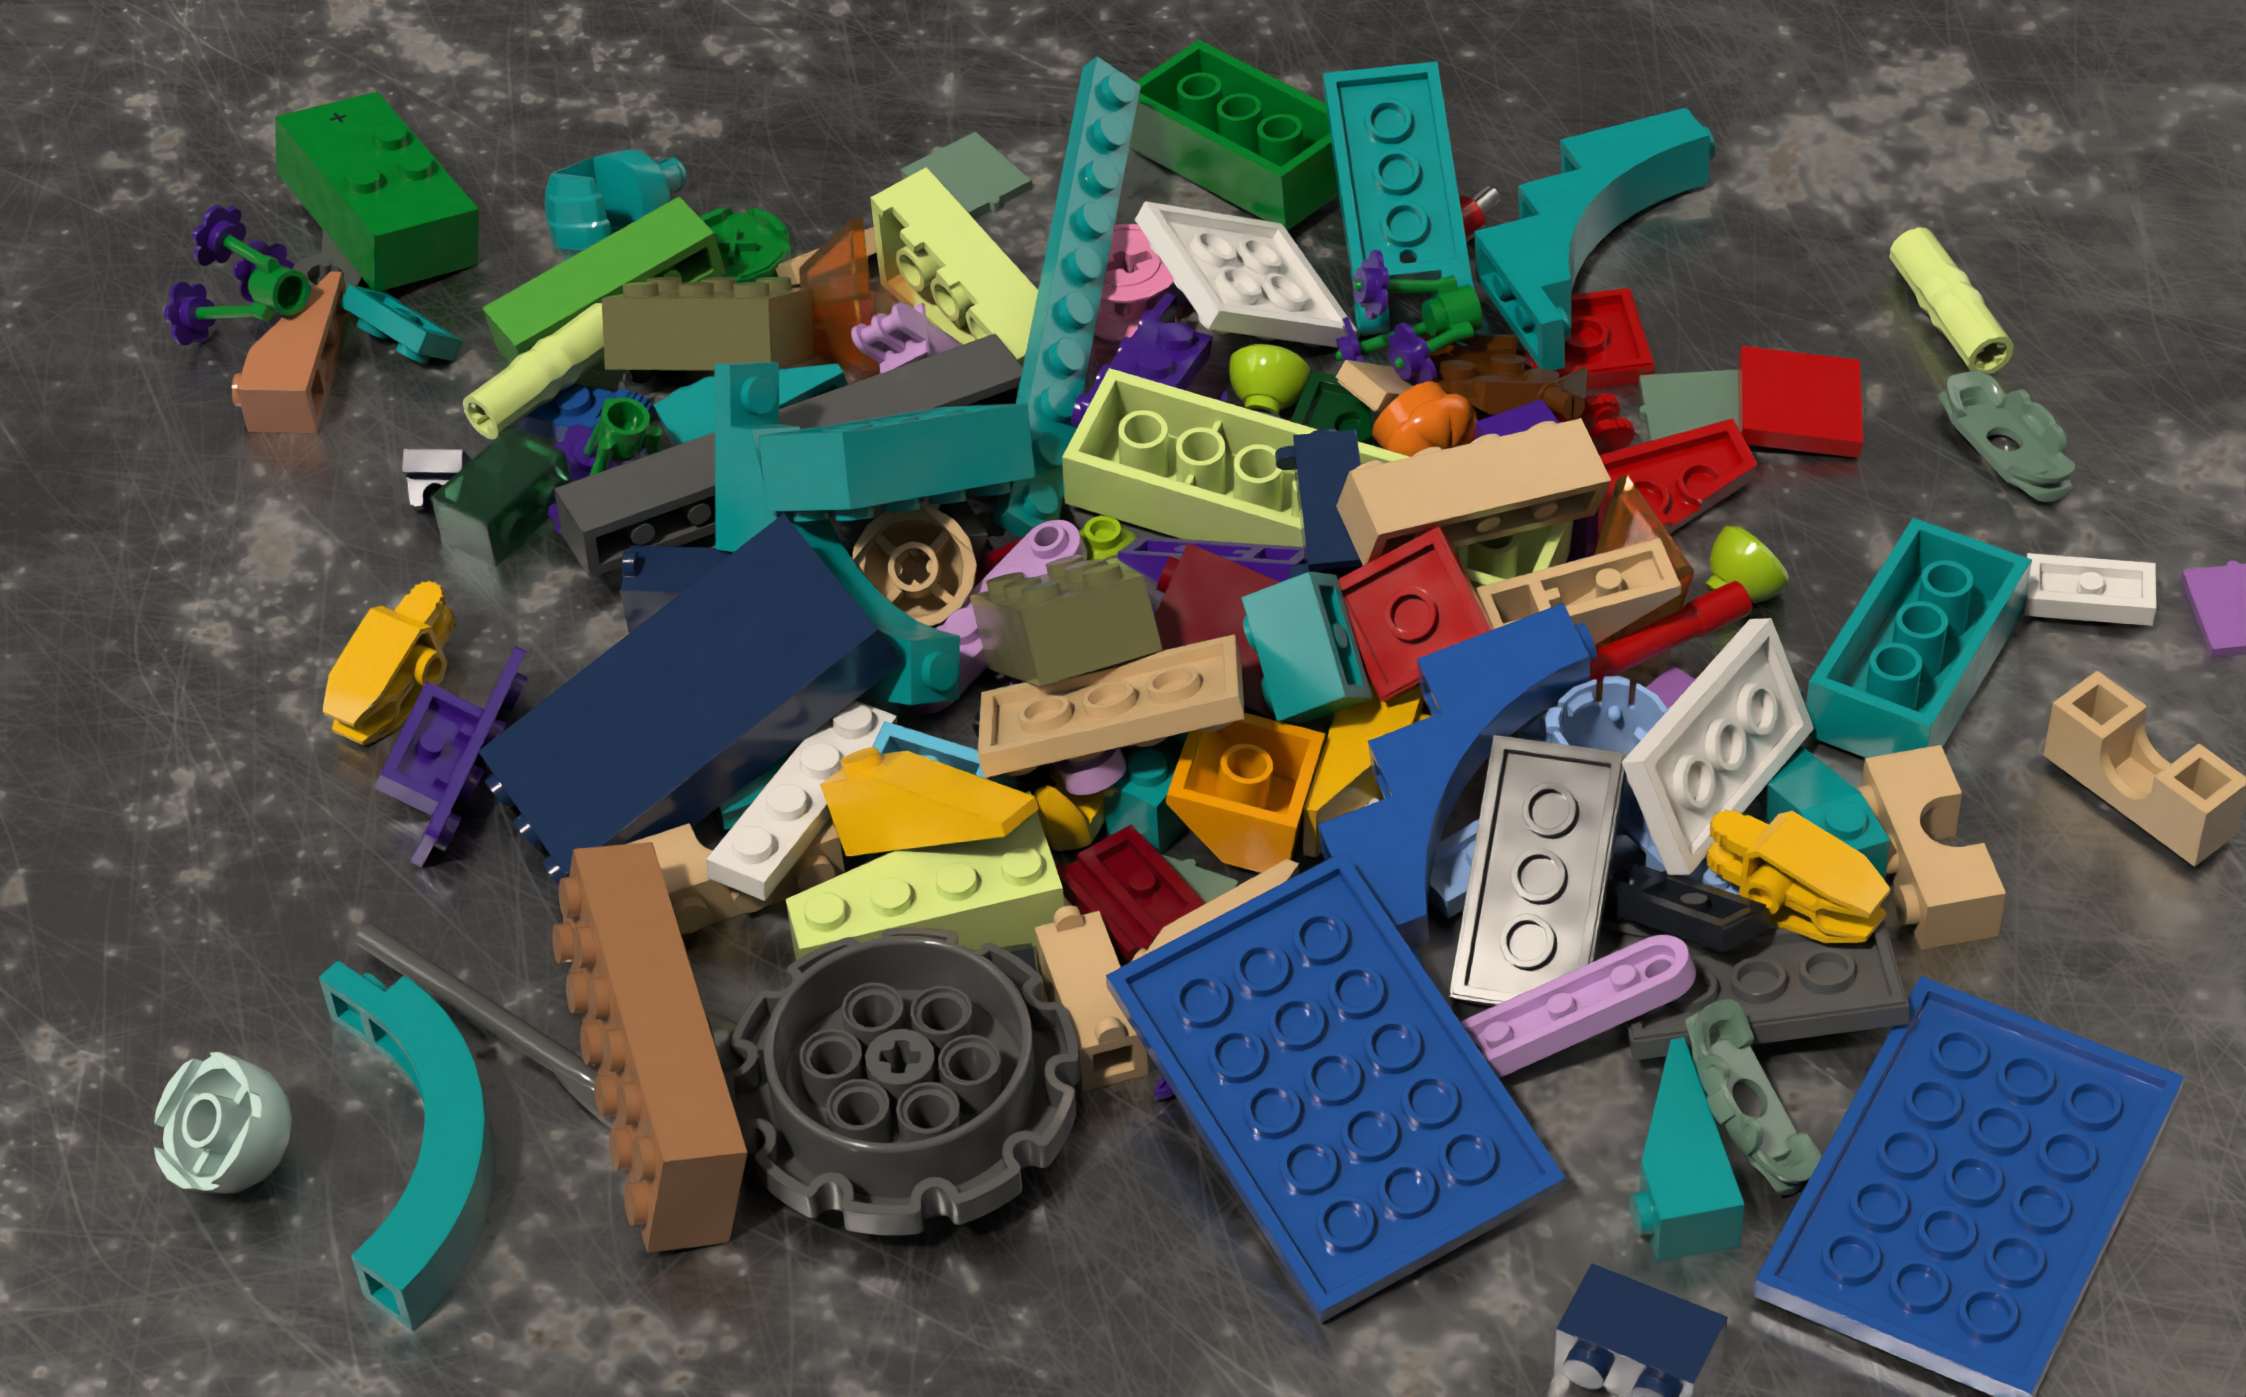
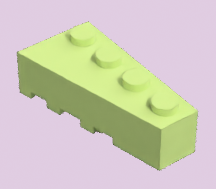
M927 167L870 197L881 285L900 302L906 303L912 308L920 303H924L926 320L953 336L961 344L996 333L1023 367L1038 289Z
M1036 811L1005 837L895 850L787 898L786 904L794 952L798 960L810 952L840 939L852 937L859 943L882 938V932L892 928H932L953 931L958 935L959 945L970 950L979 949L985 943H992L999 947L1031 943L1035 947L1034 927L1054 922L1053 916L1055 912L1064 907L1063 887Z

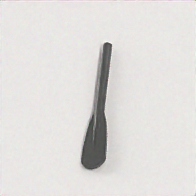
M366 923L358 930L355 936V944L403 976H407L429 993L552 1071L575 1099L612 1129L610 1118H601L597 1111L595 1079L598 1074L595 1065H586L582 1053L568 1050L374 924Z

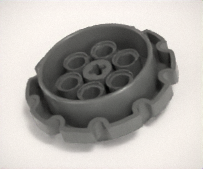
M892 928L884 930L882 938L857 943L854 938L846 937L820 947L787 967L789 982L787 988L780 991L764 989L755 996L742 1014L731 1037L730 1048L732 1054L742 1066L729 1070L725 1073L724 1077L747 1154L756 1153L755 1162L759 1182L780 1201L807 1217H818L823 1211L829 1209L842 1211L845 1228L849 1231L876 1235L919 1234L924 1230V1222L927 1219L946 1215L950 1217L954 1224L960 1225L996 1210L1021 1194V1169L1028 1166L1046 1168L1053 1162L1066 1142L1076 1116L1075 1090L1071 1085H1075L1080 1080L1078 1044L1070 1016L1064 1005L1060 1002H1044L1043 978L1023 960L992 943H985L976 950L960 946L958 935L953 931L932 928Z

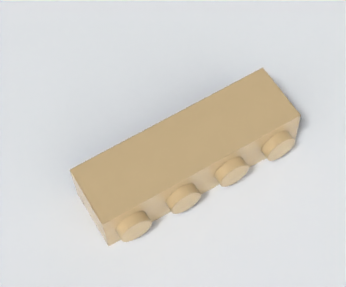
M1581 418L1558 424L1554 421H1544L1532 426L1527 431L1500 437L1498 434H1487L1466 445L1444 450L1440 447H1430L1419 451L1412 457L1387 463L1381 460L1366 462L1356 469L1349 471L1336 507L1364 566L1438 526L1444 528L1453 548L1593 516L1608 489L1611 479Z

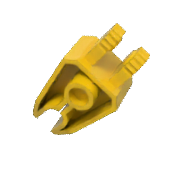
M428 580V582L422 581L419 585L415 584V587L410 589L411 593L405 595L394 611L384 606L369 609L329 673L323 713L335 719L332 726L333 733L363 746L375 742L397 731L408 719L426 681L438 686L444 680L448 662L442 648L449 640V634L454 633L453 629L457 627L455 623L457 620L451 607L447 608L445 592L441 585H437L436 581L432 583Z
M1725 809V811H1718L1717 815H1713V820L1710 822V837H1713V842L1715 843L1710 844V848L1707 849V866H1710V871H1714L1716 875L1720 874L1723 876V879L1739 886L1740 896L1766 904V908H1769V924L1823 943L1866 942L1886 917L1887 912L1880 905L1890 894V888L1868 858L1794 811L1778 814L1770 824L1764 823L1750 815L1744 816L1741 811L1736 812L1735 809L1732 811Z

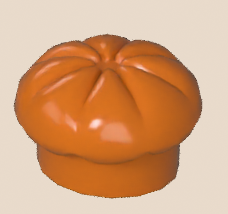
M1428 381L1413 386L1395 398L1381 412L1374 423L1372 436L1382 449L1412 457L1419 451L1430 447H1440L1444 450L1470 444L1475 438V422L1479 421L1478 414L1474 406L1469 404L1467 398L1459 394H1447L1438 383Z

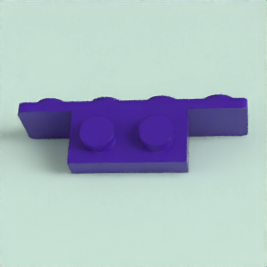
M1165 293L1153 310L1147 309L1144 311L1138 329L1132 337L1126 336L1123 338L1117 355L1111 364H1103L1088 393L1082 392L1078 396L1072 412V427L1078 428L1109 368L1178 389H1187L1210 358L1213 336L1193 331L1187 325L1175 323L1177 296Z
M517 646L514 647L484 709L426 681L373 787L432 816L410 862L422 867L433 847L445 852L461 820L460 816L450 811L456 799L465 804L469 802L484 769L473 764L479 753L478 751L502 733L506 723L495 717L501 706L512 711L528 679L527 676L517 672L527 651Z

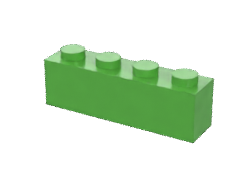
M679 196L482 307L497 349L511 363L518 355L529 351L538 340L552 335L593 304H602V298L623 294V284L646 282L647 278L681 277L682 283L701 282L702 278L721 277L726 274L714 232Z

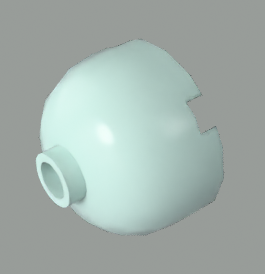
M222 1052L210 1053L212 1056L204 1061L193 1058L184 1063L167 1083L156 1108L154 1125L164 1127V1149L154 1147L155 1157L166 1179L183 1189L204 1194L240 1193L267 1179L281 1162L290 1138L292 1117L289 1099L279 1083L268 1071L241 1057Z

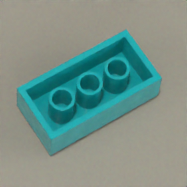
M1028 403L939 407L758 436L767 511H793L794 522L832 518L831 510H835L836 521L874 517L873 511L878 510V505L881 504L883 513L921 509L920 502H923L926 496L929 498V504L932 505L966 501V494L969 493L971 488H974V496L1011 493V481L1035 477Z
M1913 517L1809 680L1806 708L1814 729L1808 736L1865 758L1941 745L1943 748L2024 612L2032 559Z

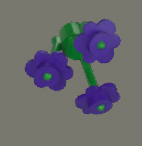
M1372 250L1368 260H1363L1361 268L1356 270L1353 280L1355 300L1362 308H1365V316L1368 320H1375L1378 315H1383L1386 312L1388 293L1433 294L1430 300L1422 303V322L1413 325L1401 323L1395 327V331L1359 343L1349 318H1342L1345 336L1336 338L1338 351L1335 357L1338 361H1342V363L1345 360L1364 362L1362 355L1390 346L1389 359L1395 372L1403 379L1410 378L1414 386L1428 381L1433 382L1436 380L1437 371L1429 355L1454 342L1474 337V331L1480 330L1482 326V310L1477 294L1472 286L1468 284L1458 287L1454 275L1436 280L1389 279V271L1384 267L1382 252L1380 250ZM1428 333L1431 336H1436L1427 342L1419 337Z

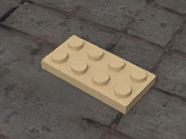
M1233 634L1155 652L1041 687L1024 682L981 692L978 758L984 777L987 778L1000 774L1020 776L1033 771L1039 765L1066 759L1074 762L1086 761L1095 758L1106 750L1128 745L1148 747L1162 742L1168 736L1194 730L1214 732L1229 726L1233 721L1245 719L1242 663L1236 636Z

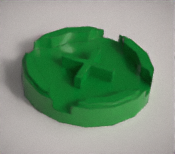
M732 207L719 208L699 216L715 234L726 274L721 277H736V283L756 282L757 278L778 277L776 272L778 264L792 259L788 229L777 216L762 209L747 207L748 213L733 214Z

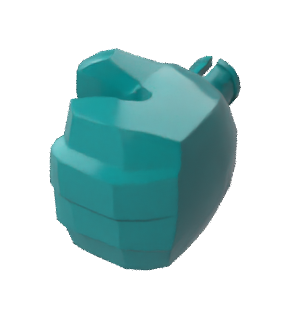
M630 149L605 153L554 171L549 176L545 191L546 221L553 246L558 249L562 258L567 260L670 202V194L681 191L687 183V174L684 166L674 157L670 159L665 157L656 163L644 152Z

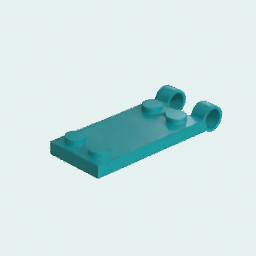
M1438 62L1323 73V91L1352 286L1355 272L1358 268H1361L1362 261L1368 260L1372 250H1380L1384 258V267L1389 271V279L1436 280L1454 275L1458 287L1468 284L1474 289ZM1404 255H1411L1415 258L1416 262L1402 263L1400 258ZM1354 297L1355 320L1359 337L1389 333L1388 306L1383 315H1378L1375 320H1368L1365 316V308H1362Z

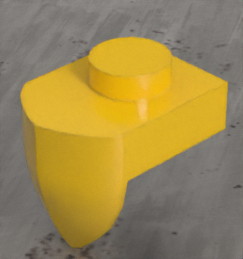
M1050 776L1052 780H1055V786H1043L1033 794L1039 806L1037 813L1049 847L1052 850L1064 851L1083 848L1091 844L1105 821L1103 790L1088 795L1071 794L1066 790L1059 776Z

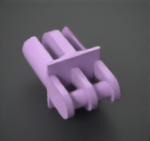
M900 302L892 307L891 314L879 313L872 317L869 326L860 323L851 329V336L855 346L862 353L880 363V373L963 345L953 336L926 320L924 303H920L912 308L906 303Z

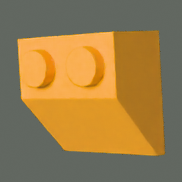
M1244 713L1245 719L1233 721L1229 726L1214 732L1194 730L1188 732L1167 793L1166 804L1222 863L1262 873L1286 859L1291 861L1293 859L1303 826V809L1321 758L1325 733Z

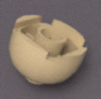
M921 506V509L912 511L882 513L865 527L854 546L852 560L870 583L895 607L932 628L943 623L954 611L961 609L974 589L977 563L971 541L954 519L935 508Z

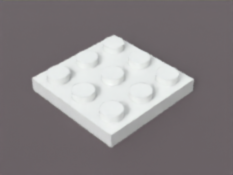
M1144 202L1135 221L1148 239L1150 248L1161 258L1173 276L1174 284L1185 294L1198 313L1199 321L1207 329L1221 335H1226L1230 332L1256 336L1265 341L1280 339L1301 342L1314 348H1318L1321 345L1337 347L1336 338L1345 336L1342 318L1348 316L1282 223ZM1350 320L1354 334H1356L1358 330Z

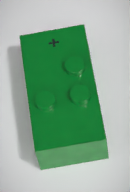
M1197 40L1136 81L1141 87L1129 148L1265 221L1282 223L1287 231L1339 195L1325 103L1201 40Z
M378 91L275 116L277 174L321 228H324L343 255L372 290L383 291L478 265L479 208Z

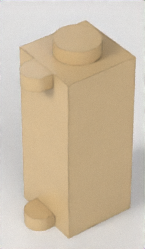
M1071 905L1058 909L1053 916V923L1034 927L1038 971L1043 978V984L1049 1001L1062 1003L1070 1016L1078 1044L1079 1084L1082 1092L1148 1075L1147 1050L1107 989L1106 975L1120 968V964L1100 912L1096 911L1081 915L1079 909Z

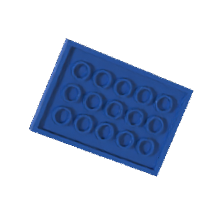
M1344 851L1106 975L1107 989L1319 1323L1326 1321L1564 1190L1566 1177Z
M1920 976L1907 1000L1910 1024L1892 1027L1755 1278L1753 1296L1991 1396L2035 1397L2179 1099L2185 1076Z

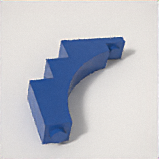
M1564 603L1418 658L1417 667L1420 691L1432 716L1368 741L1371 770L1384 799L1318 824L1322 854L1325 861L1344 851L1422 967V961L1415 948L1430 943L1429 891L1437 847L1448 817L1463 789L1482 763L1490 756L1493 736L1509 737L1531 718L1556 704L1573 687L1590 681V661L1597 659L1596 648L1584 622L1574 625Z

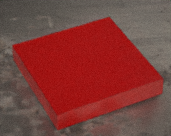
M1630 288L1571 295L1572 328L1571 339L1565 342V367L1553 370L1559 373V378L1578 370L1579 367L1588 368L1586 390L1639 384V375L1655 374V364ZM1523 346L1528 365L1536 369H1539L1537 364L1534 362L1530 354Z
M1741 346L1738 357V428L1747 445L1859 458L1863 446L1860 360Z
M1440 526L1338 579L1362 663L1382 702L1387 703L1419 686L1418 658L1494 629L1444 528Z

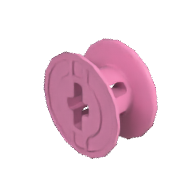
M1124 223L1114 225L1094 338L1107 343L1120 344L1124 337H1132L1138 329L1144 311L1147 309L1153 310L1164 294L1167 293L1166 291L1174 284L1173 276L1161 258L1152 251L1148 239L1137 224ZM1184 306L1176 307L1175 323H1178L1182 318Z

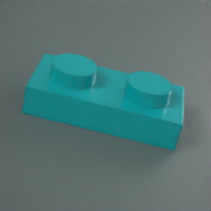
M348 284L339 304L359 317L357 326L360 329L379 338H393L398 341L396 351L421 363L427 364L431 357L455 362L464 340L384 292Z

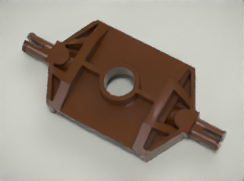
M1428 333L1419 337L1427 342L1436 336H1431ZM1474 334L1472 338L1454 342L1429 355L1437 371L1436 380L1433 382L1438 383L1447 394H1459L1467 398L1470 405L1490 416L1540 399L1544 401L1555 417L1560 414L1568 420H1571V417L1575 420L1584 411L1588 368L1579 367L1578 370L1559 378V373L1556 371L1536 369L1526 364L1525 357L1516 355V335Z

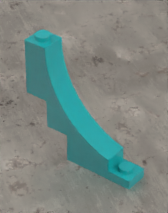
M1687 108L1560 139L1561 174L1518 185L1519 220L1475 231L1476 279L1539 369L1553 371L1565 367V342L1570 341L1572 328L1571 291L1578 271L1595 246L1616 226L1637 212L1680 192L1709 184V160L1715 157L1714 139L1708 127H1702Z
M779 362L715 363L716 550L735 552L784 513L876 625L902 660L899 666L859 697L907 705L960 699V635L932 628L895 607L858 569L842 545L829 519L794 522L793 511H767L758 436L801 429L800 426L779 424Z

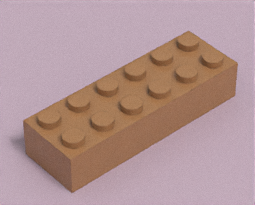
M653 842L573 849L569 877L561 878L559 882V902L563 922L553 926V951L558 964H567L569 974L566 979V995L571 1014L580 1013L582 1018L580 1045L584 1063L586 1065H595L598 1075L595 1079V1102L598 1114L601 1118H610L612 1126L609 1136L611 1162L615 1171L624 1170L627 1179L624 1190V1202L628 1222L631 1226H640L647 1253L729 1243L747 1157V1149Z

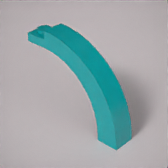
M336 961L319 976L331 1019L394 1063L410 1080L424 1103L423 1141L409 1184L381 1226L351 1255L363 1296L414 1332L438 1307L460 1277L476 1248L485 1225L494 1189L496 1159L493 1129L473 1057L463 1036L441 1006L425 990L405 975L387 990L373 975L369 973L359 975L340 961Z

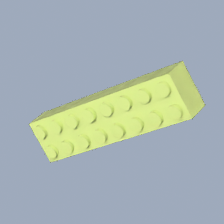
M1109 368L1062 456L1065 504L1110 516L1181 539L1303 547L1294 470H1281L1277 468L1275 452L1281 447L1293 446V435L1309 434L1318 429ZM1358 442L1361 465L1373 460H1381L1387 463L1409 458L1406 455ZM1573 520L1457 547L1454 550L1475 590L1477 587L1565 564L1571 549Z

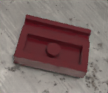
M1132 824L1078 853L1077 861L1064 868L1061 863L1056 865L1063 887V896L1072 906H1076L1079 909L1081 915L1096 911L1100 912L1114 951L1125 964L1130 963L1140 949L1148 950L1163 927L1206 904Z

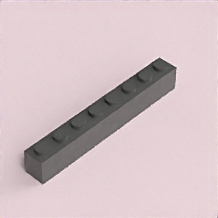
M995 333L779 409V424L800 426L801 429L939 407L1016 404L1023 367ZM715 432L554 488L561 534L589 578L622 567L623 552L629 551L630 545L677 547L716 533Z

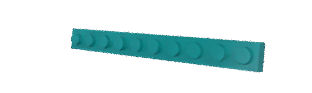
M1098 56L1082 68L1016 404L1028 403L1035 477L1011 481V493L997 495L992 522L1019 538L1026 536L1041 523L1059 520L1064 496L1062 456L1076 432V428L1071 425L1072 412L1078 396L1084 390L1141 85Z

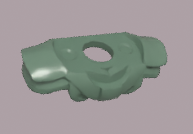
M1969 371L1948 377L1946 390L1939 393L1938 398L1944 406L1950 422L2007 483L2021 488L2031 497L2042 502L2056 501L2070 491L2073 483L2069 477L2074 473L2075 463L2063 454L2067 448L2065 433L2056 424L2055 418L2045 407L2037 402H2032L2031 397L2024 389L2012 391L2008 395L2005 394L1997 381L1982 371ZM1991 435H2004L2015 440L2020 448L2014 451L2002 450L1993 446L1987 437Z
M1733 999L1715 1001L1702 1010L1687 1016L1684 1022L1692 1043L1693 1061L1696 1064L1701 1084L1708 1095L1706 1099L1712 1114L1728 1132L1729 1137L1746 1157L1748 1163L1764 1175L1776 1193L1779 1195H1792L1807 1185L1823 1155L1806 1132H1796L1750 1047L1754 1040V1035L1742 1006ZM1735 1083L1745 1084L1756 1092L1762 1106L1760 1117L1753 1118L1752 1116H1747L1739 1109L1732 1094Z

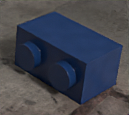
M1591 1263L1556 1328L1554 1370L1565 1374L1571 1381L1581 1387L1602 1389L1619 1397H1704L1723 1360L1728 1317Z

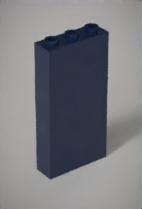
M783 513L479 750V754L493 772L484 781L507 810L511 809L514 805L517 806L521 814L513 820L515 826L536 851L543 846L548 850L550 855L542 861V864L559 885L561 878L569 877L573 849L624 845L689 823L692 828L899 666L902 660L876 625Z

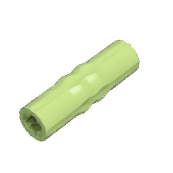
M1918 227L1901 234L1893 242L1889 258L1917 297L1919 306L1930 316L1932 324L1946 337L1969 371H1982L1987 374H1993L2002 369L2013 355V342L1985 305L1982 295L1971 285L1969 277L1957 267L1932 231L1927 228Z
M593 304L552 335L538 340L529 351L518 355L507 368L465 397L463 400L464 412L471 425L487 439H495L539 406L551 402L561 390L573 386L582 374L603 360L602 304Z

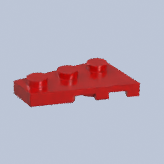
M1734 419L1599 455L1611 482L1599 505L1598 553L1609 552L1656 538L1663 539L1754 480L1758 464Z

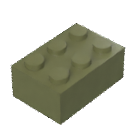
M681 277L647 278L646 282L623 284V294L602 298L605 370L715 371V363L755 361L779 362L780 369L815 358L812 288H792L790 277L757 278L756 282L736 283V277L702 278L701 282L682 283Z
M1082 555L1068 556L1046 563L1047 574L1024 578L1023 572L1001 575L986 581L988 591L970 596L988 669L1040 687L1162 651L1145 577L1143 574L1121 570L1119 563L1102 565L1101 559L1084 561Z

